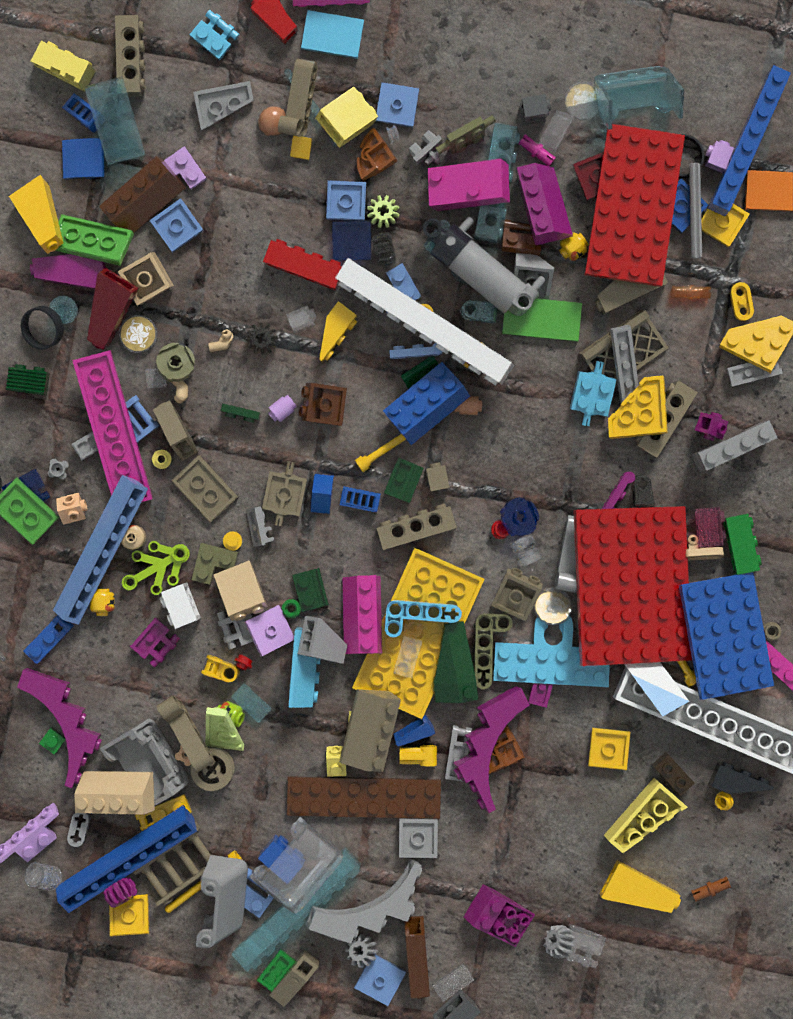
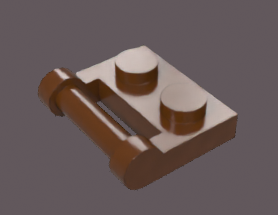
M505 219L502 251L540 256L541 244L535 246L532 234L509 232L510 230L531 232L530 225L511 222V220Z

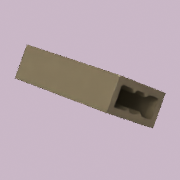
M665 275L663 278L662 287L668 283ZM614 280L595 297L597 301L594 303L599 312L602 311L604 315L661 287Z

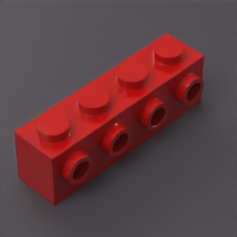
M280 239L270 241L263 260L265 265L336 291L339 280L335 277L342 268L340 262L330 259V262L326 261L322 255L314 252L310 255L305 253V249L299 246H294V248L286 246L287 242Z

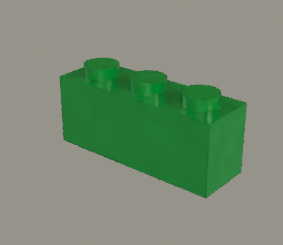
M741 514L722 518L733 573L740 575L759 571V566L762 563L760 555L756 553L755 547H758L756 536L752 534L751 528H754L752 517H749V514Z

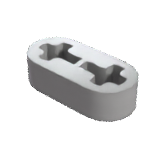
M75 813L72 816L67 841L71 846L78 847L85 842L90 823L89 813ZM82 814L86 821H83L80 827L78 826L79 820L76 817ZM77 830H80L79 837L81 840L74 842L75 839L72 836L76 834Z

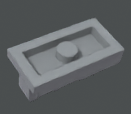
M261 506L247 509L253 547L262 546L267 542L273 541L274 537L268 538L266 536V532L272 530L270 526L264 527L265 515Z

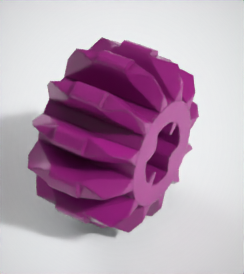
M130 877L113 883L104 891L105 900L110 907H118L137 894L136 885Z

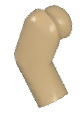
M223 330L219 341L208 343L210 352L228 349L233 341V334L230 330Z
M183 380L171 382L176 387L175 401L183 403L188 397V385Z

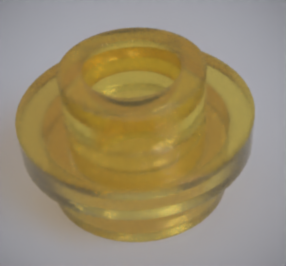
M409 619L405 622L403 630L407 637L417 638L421 635L423 627L420 621ZM411 625H415L417 627V630L415 632H411L409 630V627Z

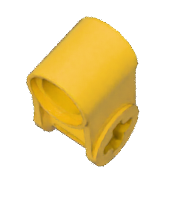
M207 655L206 658L208 660L204 670L201 671L202 674L225 682H233L239 677L240 671L236 665L223 661L218 657ZM227 668L234 670L235 675L233 678L226 676Z

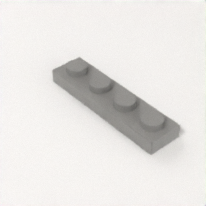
M630 325L610 329L620 403L639 385Z

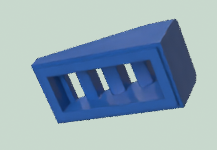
M75 93L62 107L92 133H95L105 121V117ZM77 101H78L79 104H78V105L76 106V108L72 111L71 109L73 108V106H74V105L77 103Z
M343 486L340 505L377 513L381 494ZM348 491L352 492L350 503H346ZM355 493H359L357 505L353 504ZM363 494L367 495L365 506H361ZM370 496H374L372 508L368 507Z
M424 715L422 719L418 718L393 735L395 743L399 747L435 734V730L431 721Z

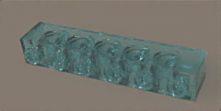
M495 123L488 160H504L509 165V182H512L513 171L510 170L511 163L515 164L517 152H514V145H518L520 133H517L518 127ZM501 142H507L510 148L508 150H502L499 147V144ZM500 203L497 207H492L491 205L480 206L474 236L475 240L497 243L498 238H502L503 227H500L501 220H505L507 211L506 208H503L504 203ZM488 217H493L496 220V224L489 226L485 220Z

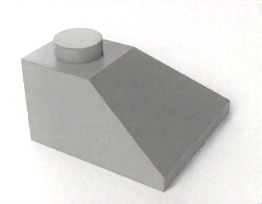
M516 253L513 274L525 284L529 283L531 286L539 276L544 277L545 282L538 289L539 295L536 299L549 300L554 267L538 255Z

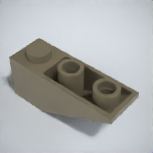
M304 949L269 996L285 1007L319 967V960Z

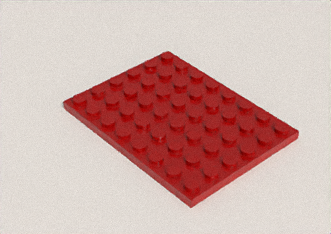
M686 507L574 510L580 666L692 660L679 585L689 583L688 557H686Z

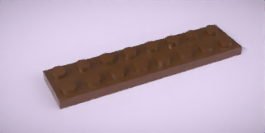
M288 776L287 816L440 819L441 779Z

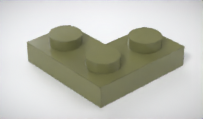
M201 543L192 580L210 585L215 566L224 569L234 567L239 552Z

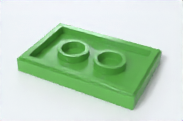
M18 478L0 494V516L32 545L59 518L48 505Z

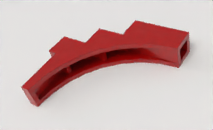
M280 0L252 1V6L250 7L252 13L285 45L298 29L296 24L287 15Z

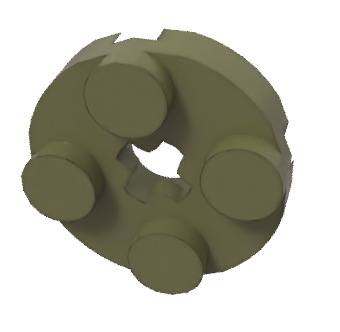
M170 343L160 349L156 359V367L159 374L166 381H182L193 373L195 358L188 347L179 345V343ZM173 358L176 361H181L179 366L171 365Z

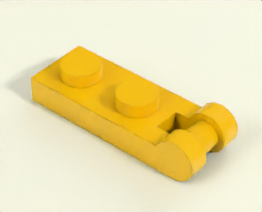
M183 794L155 805V811L143 815L134 814L136 820H139L141 824V832L182 805L191 813L192 810L186 795ZM151 814L153 821L148 823L146 816Z

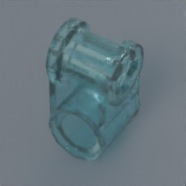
M470 300L461 307V316L466 320L483 323H496L498 308L489 301ZM468 306H471V310H474L471 315L465 310Z

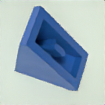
M314 475L311 512L330 514L334 476Z

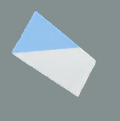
M660 662L624 664L662 716L689 702Z

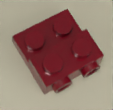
M603 152L572 165L586 201L597 197Z

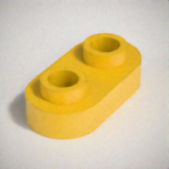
M736 283L730 289L733 313L736 319L746 321L754 314L751 291L746 283ZM738 289L742 291V296L737 295L736 291ZM741 308H744L746 310L745 315H742L740 313Z

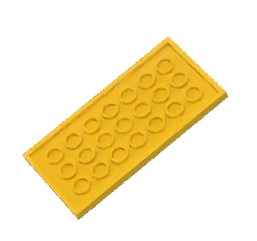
M414 548L391 601L404 600L457 605L462 612L459 621H464L465 624L484 582V578ZM392 604L389 610L392 614H398L401 607L398 604ZM412 605L409 608V613L413 616L418 615L420 612V608L416 605ZM431 607L428 610L429 616H438L439 609ZM442 607L441 618H445L444 614L450 615L451 619L458 615L454 608H452L451 612H445L446 607ZM385 612L382 619V653L366 655L352 688L355 690L390 691L401 699L400 710L422 719L434 694L433 678L436 675V663L440 655L444 624L449 622L403 619L401 634L397 637H389L385 632ZM391 623L388 626V630L390 633H397L399 626L396 623Z

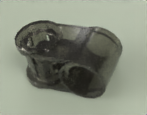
M645 475L635 476V480L632 482L634 508L655 507L651 479ZM641 478L643 481H646V484L643 485V488L637 485V483L641 481Z

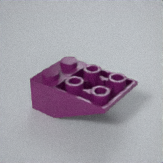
M483 884L463 917L474 928L516 947L535 914L500 892Z

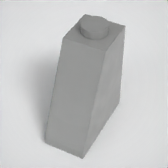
M305 616L297 654L344 664L347 644L321 618Z

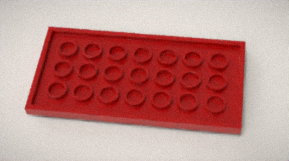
M608 123L585 275L662 287L685 135Z

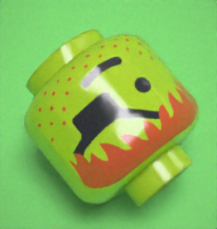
M229 701L217 706V708L227 710L235 727L241 726L245 717L241 706Z

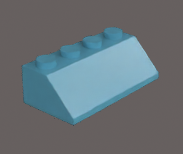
M299 627L295 629L288 706L290 708L313 707V704L317 703L318 691H315V683L319 684L320 672H316L317 664H321V659L297 654L303 629Z

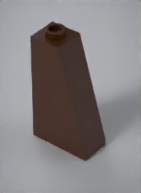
M423 916L409 917L408 922L405 921V937L411 998L423 999L430 997Z

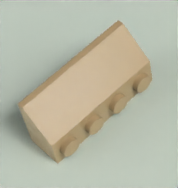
M84 771L74 793L75 813L143 815L155 811L153 772Z

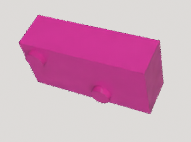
M502 159L428 168L429 207L436 211L509 203V165Z

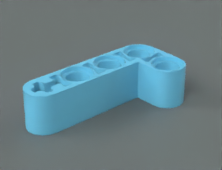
M392 600L387 604L385 632L389 637L399 636L402 632L403 619L455 623L461 619L462 612L457 605ZM392 604H398L401 607L398 614L390 612L389 608ZM412 605L420 608V612L416 616L409 613V608ZM431 607H437L439 614L436 617H430L428 610ZM442 607H446L445 612H451L452 608H454L458 615L451 619L450 615L444 614L445 618H441ZM391 623H396L399 626L397 633L389 632L388 626Z

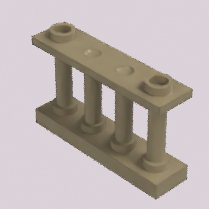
M195 821L196 829L198 831L200 829V826L197 823V821ZM196 831L187 838L193 842L208 863L211 854L197 836L198 832ZM181 842L134 871L135 875L139 872L144 873L160 895L156 902L157 906L162 903L166 905L174 899L173 895L202 876L206 866L200 870L196 868L182 848L183 844ZM171 849L173 852L176 851L192 874V876L184 881L181 880L166 858V853ZM154 861L161 863L176 885L169 892H166L150 869V864Z

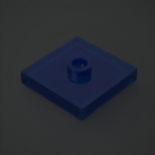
M371 221L332 222L333 260L346 261L347 258L352 261L371 260Z

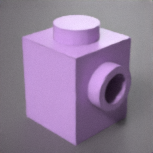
M723 140L716 141L713 146L709 145L705 154L708 157L705 166L723 173L726 170L734 148L730 146V143Z

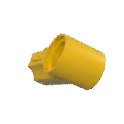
M437 746L400 747V764L437 766Z

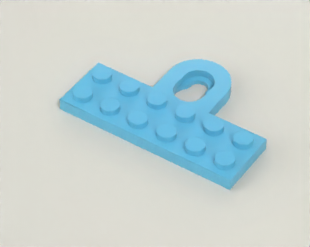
M570 615L563 622L558 623L559 629L562 632V640L557 645H549L545 641L544 632L548 628L549 623L543 621L539 616H537L534 624L533 644L495 642L493 681L609 687L610 665L580 666L579 647H572L573 622Z

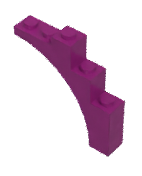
M29 668L23 669L17 688L41 701L53 713L62 728L69 755L65 786L73 788L76 784H79L82 773H80L81 767H85L89 757L86 753L93 754L95 750L99 751L102 743L100 739L101 734L80 727V724H84L87 714H84L86 708L64 701L69 698L71 692L69 682Z
M517 686L476 707L479 712L477 717L481 724L484 725L465 735L467 739L465 744L472 753L453 763L455 767L453 771L457 779L468 783L471 791L477 794L478 799L476 801L481 810L484 809L488 813L496 810L489 787V764L492 751L506 725L519 712L530 706L522 688Z

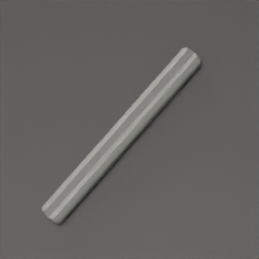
M691 163L689 165L691 258L700 259L702 257L700 163Z

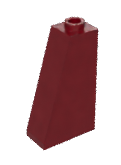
M107 268L101 270L97 275L87 340L94 347L103 350L111 345L139 289Z

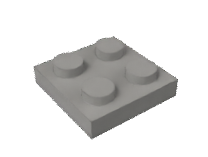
M399 818V858H437L438 819Z

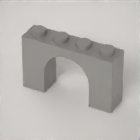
M770 420L749 427L743 430L742 433L695 452L691 456L699 472L707 471L777 439V435Z

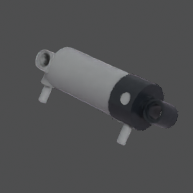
M467 217L460 227L453 224L448 231L444 230L441 223L436 219H428L421 229L422 237L426 241L435 244L430 254L463 279L502 313L505 314L509 310L512 314L521 316L531 307L539 295L538 289L545 282V278L539 276L532 286L529 283L525 284L476 244L472 237L466 233L467 229L474 222L471 217ZM433 226L437 232L430 234L427 232V227ZM518 302H522L524 307H521Z

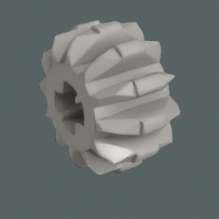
M551 926V929L546 931L547 937L544 938L546 943L543 946L546 948V953L557 959L567 958L568 954L572 953L571 948L575 946L573 940L576 937L572 935L573 931L566 926Z
M360 934L359 937L357 936L356 939H353L351 944L347 943L350 948L344 951L349 952L350 955L346 959H352L351 965H358L359 968H363L364 965L370 966L371 961L376 960L373 953H378V950L373 947L377 943L371 942L372 937L367 936L365 938L364 934Z

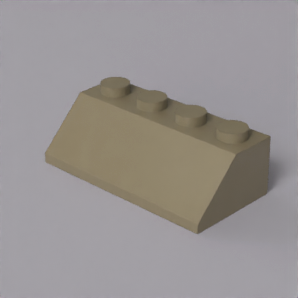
M357 689L340 763L364 771L383 772L401 702L400 698L390 691Z

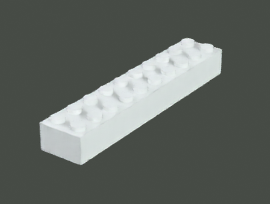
M347 258L335 277L340 281L338 285L350 293L352 290L356 291L354 295L366 303L370 300L372 307L381 313L384 310L387 311L389 318L397 323L400 321L404 322L403 326L414 334L416 331L420 332L419 337L430 344L434 341L437 343L435 347L445 354L451 352L453 354L452 358L459 363L464 364L467 362L470 364L468 367L470 370L478 375L481 372L486 375L485 379L495 386L497 383L502 385L514 367V364L349 258Z
M625 666L613 698L793 774V731L715 698L700 700L698 691L677 682L675 683L689 702L662 716Z

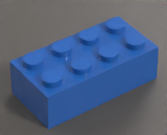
M441 362L385 408L383 412L410 445H412L466 401L470 395L464 385Z

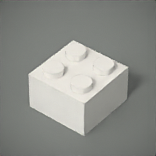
M187 583L161 592L162 597H160V601L164 608L167 607L169 615H167L168 621L171 626L174 625L175 629L201 618Z

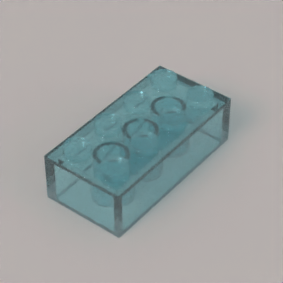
M123 76L85 86L107 164L110 165L145 155Z

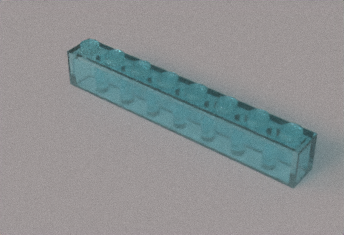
M344 847L233 950L232 956L247 972L251 968L253 970L262 963L261 959L265 955L267 957L276 950L275 946L279 942L281 944L290 937L289 933L293 929L298 930L304 924L303 920L309 916L312 906L318 907L321 903L326 904L332 898L331 894L335 890L340 891L346 885L345 881L349 877L354 878L361 871L359 869L361 863Z

